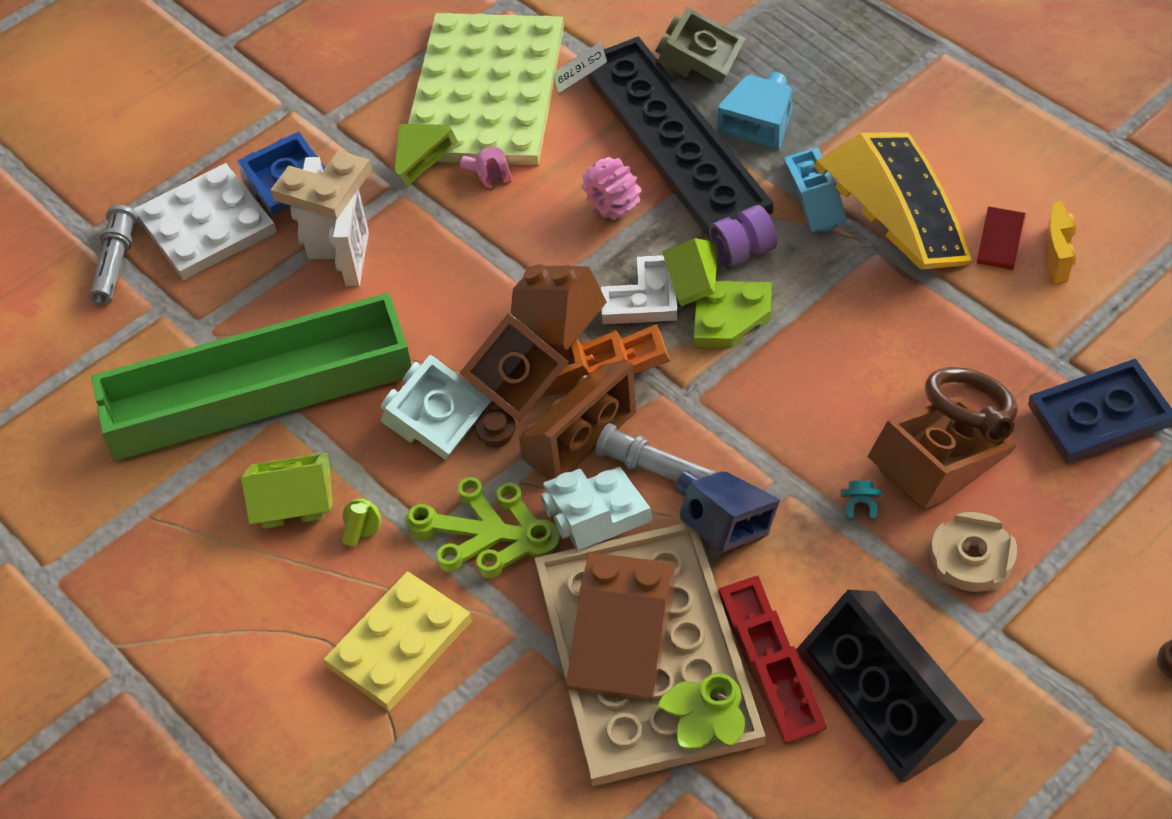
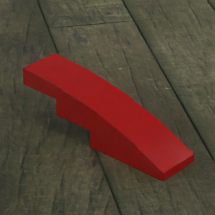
M756 575L719 588L718 593L733 634L784 743L787 744L826 730L827 726L795 646H790L777 611H772L759 576Z

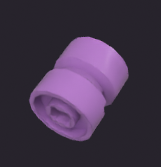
M755 205L738 212L734 220L726 217L712 223L709 227L710 240L718 246L717 257L727 268L747 261L750 253L753 256H759L775 249L777 246V235L773 222L765 209L760 205Z

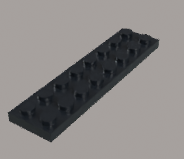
M639 36L604 49L607 62L588 74L586 78L709 238V227L712 223L726 217L734 220L738 212L755 205L763 207L768 215L773 213L772 200L662 64L657 62V58Z

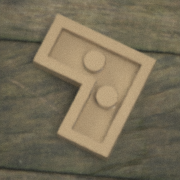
M338 150L321 174L288 166L271 189L273 200L338 219L372 171L370 159Z

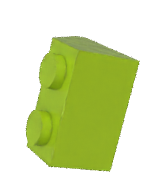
M328 452L251 464L241 476L249 524L260 523L261 528L281 526L285 524V519L299 516L302 522L319 520L324 518V512H330L333 506Z

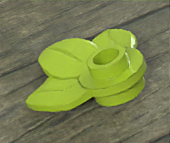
M715 673L709 675L701 683L680 682L668 690L659 701V709L680 718L677 738L679 746L683 750L701 749L710 744L715 737L724 745L732 747L744 733L745 718L739 709L741 690L737 682L726 674ZM715 694H723L727 697L723 701L711 699Z

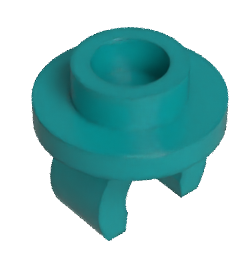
M850 481L848 489H841V497L851 498L845 508L847 519L854 518V506L858 503H863L868 507L869 520L875 519L878 508L872 498L882 497V490L874 489V482Z

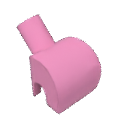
M498 147L485 148L479 152L476 158L467 156L461 158L460 168L477 173L480 181L487 188H493L492 180L495 178L502 179L504 183L512 181L505 155Z

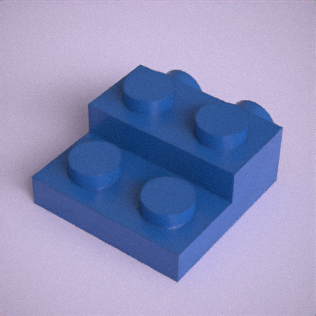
M298 131L288 137L279 139L263 149L248 154L246 157L237 160L242 180L256 200H261L273 216L291 207V205L273 200L271 189L288 166L303 169L305 157H317V155ZM321 162L322 169L324 170L326 167Z

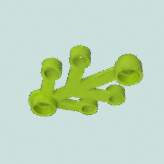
M467 477L461 480L458 484L460 500L470 505L480 520L437 514L432 507L425 504L413 506L405 519L409 535L418 541L430 540L438 532L473 536V538L459 546L448 543L438 549L437 559L439 566L446 572L458 570L463 562L479 554L477 557L479 573L485 578H494L502 572L503 568L526 555L536 558L553 554L560 543V533L557 526L548 520H536L523 503L519 486L514 483L502 484L497 489V499L499 506L504 510H510L520 526L504 524L483 496L480 480L474 477ZM467 489H476L473 493H465ZM508 494L515 495V497L512 499L503 498L505 495ZM420 518H426L425 520L417 521ZM537 535H545L543 538H534ZM500 541L513 543L500 552L488 549ZM448 555L456 556V558L451 561L444 560V558ZM487 561L496 562V564L491 567L483 566L484 563H486Z

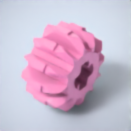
M608 156L605 159H600L582 175L584 183L581 186L587 193L586 200L592 203L593 210H599L604 219L607 217L613 220L622 218L640 203L639 194L641 193V188L635 182L637 177L631 174L629 166H623L619 158L613 160Z

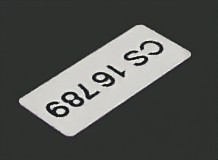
M600 42L554 72V80L559 93L607 62Z

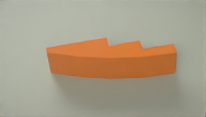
M656 324L624 338H621L616 330L585 344H581L577 338L567 351L556 350L569 363L543 395L572 390L583 376L589 375L599 365L627 360L633 364V374L669 362L670 359L659 327Z

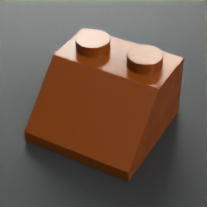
M538 264L528 268L524 272V277L513 288L511 314L554 350L567 351L607 301L589 266H543Z
M508 313L459 374L520 423L569 362L511 313Z

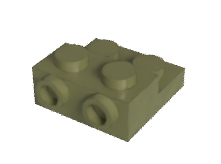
M687 6L681 18L676 15L674 16L666 34L664 33L655 50V52L661 54L657 62L685 78L693 69L705 78L721 85L746 38Z

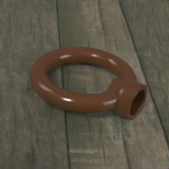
M962 367L941 368L931 373L925 382L927 398L946 417L960 424L979 428L981 435L991 444H997L1006 440L1013 432V420L1018 411L1017 402L1013 394L996 379L979 371ZM957 382L977 387L993 396L999 402L1001 411L994 406L986 407L980 413L961 407L943 393L941 386L945 383Z

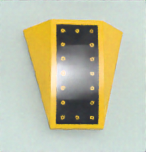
M909 132L859 133L818 159L813 165L822 175L828 171L838 181L835 188L843 196L848 197L852 194L865 206L861 213L871 222H881L888 228L889 231L885 236L920 269L968 266L972 261L960 225L946 193L928 160Z

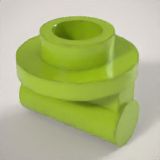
M358 498L350 501L343 510L345 530L342 542L347 546H356L360 537H371L380 529L381 515L372 502Z

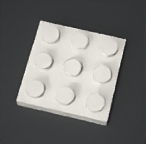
M226 163L133 209L138 214V221L183 281L277 233L272 219Z

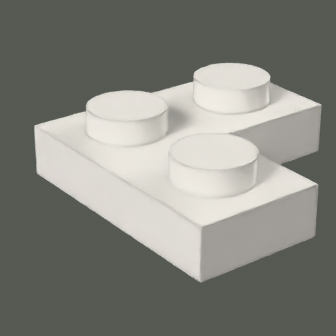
M663 255L637 257L638 285L601 287V291L607 301L602 308L603 325L678 321L676 293Z

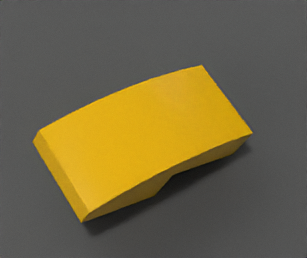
M1061 200L1054 201L1045 241L1046 262L1054 284L1067 282L1071 267L1076 262L1075 250L1071 244L1072 236L1076 234V222L1073 215L1067 213Z

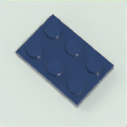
M1136 358L1031 394L1028 401V406L1067 464L1172 427L1171 406Z

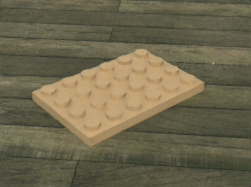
M686 523L600 542L579 551L575 548L535 558V565L565 682L567 681L580 587L588 553L596 552L674 563L675 592L653 702L568 690L593 787L766 744V736L700 535ZM715 673L730 676L737 682L741 690L739 709L745 718V729L741 738L732 747L724 745L715 737L710 744L701 749H681L677 738L680 718L659 709L658 704L662 696L673 686L683 681L701 683L706 677ZM715 694L711 699L723 701L727 697L723 694Z

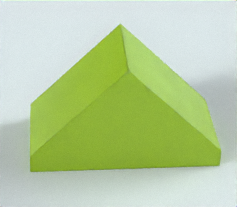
M399 124L395 172L406 188L458 143L453 130L448 125Z
M693 238L662 251L677 300L681 306L715 293L718 246L715 242Z

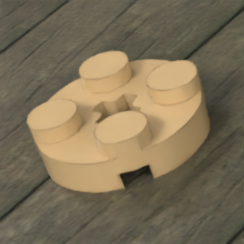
M978 512L957 514L953 521L947 522L945 525L944 522L940 524L933 535L930 554L932 564L936 569V577L942 583L952 585L961 590L972 592L998 591L1014 570L1017 558L1015 538L1012 534L1010 538L1009 534L1002 529L1003 523L990 515ZM970 546L979 547V553L984 555L975 558L968 556L964 551H968Z

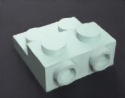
M429 355L422 365L415 362L402 380L406 384L399 392L392 389L380 406L384 410L380 421L411 444L417 439L444 460H447L490 406L492 400L439 360Z
M621 467L603 471L587 479L581 469H577L572 472L562 473L557 478L543 483L545 493L540 494V498L548 517L555 515L554 520L563 539L569 537L577 551L653 521L651 508Z

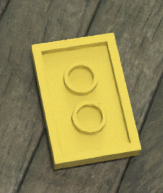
M407 571L324 658L325 665L329 670L390 712L472 622L471 614Z

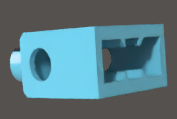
M771 72L766 79L753 75L745 76L718 106V133L779 150L792 110V88L786 85L787 80L785 76L779 72Z

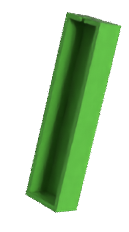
M388 292L91 375L98 405L97 410L102 434L114 460L118 461L398 381L404 378L412 365L408 347Z

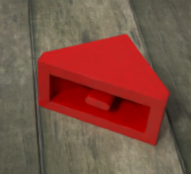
M988 206L977 257L978 264L1014 270L1027 212Z

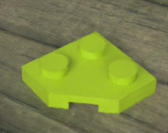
M715 281V293L696 300L694 347L733 348L743 341V335L754 327L758 326L761 328L771 321L772 282Z

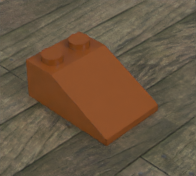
M960 396L950 398L951 401L959 406L977 412ZM933 405L888 420L867 457L879 467L885 476L891 478L902 488L914 503L920 505L923 509H927L950 499L1009 455L1016 445L1008 438L997 444L988 443L981 435L979 428L960 424L943 415Z
M596 552L588 553L580 587L566 689L653 702L675 592L674 563Z

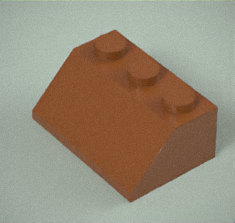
M627 360L599 365L589 375L583 376L577 382L575 388L563 398L557 399L540 419L530 423L519 436L522 460L549 480L557 478L562 473L572 472L595 451L598 438L608 423L614 424L618 430L636 413L633 364Z

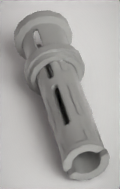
M114 205L106 213L107 227L100 234L102 251L88 295L92 302L99 305H107L112 302L122 258L132 245L130 235L132 228L137 225L139 217L128 206Z
M611 423L604 427L596 444L595 454L600 458L609 456L626 463L627 469L638 470L641 467L676 482L686 471H690L701 478L716 473L715 470H709L649 446V441L646 437L641 435L636 438L618 431L617 427Z

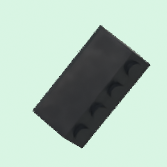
M848 589L796 649L800 657L900 782L908 781L956 751L985 720L876 591Z

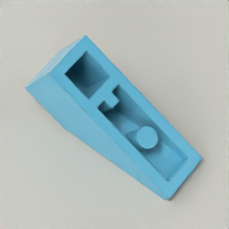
M818 147L784 157V161L811 232H827L835 229L838 224L847 222L840 193L835 188L837 184L835 178L828 171L822 175L813 167L815 162L823 157Z

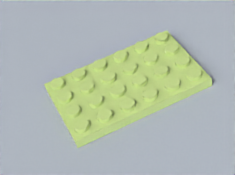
M435 13L408 124L448 125L453 130L458 143L437 162L460 163L463 156L476 158L483 149L498 147L503 151L507 165L539 166L554 85V72L557 68L564 30L563 17Z

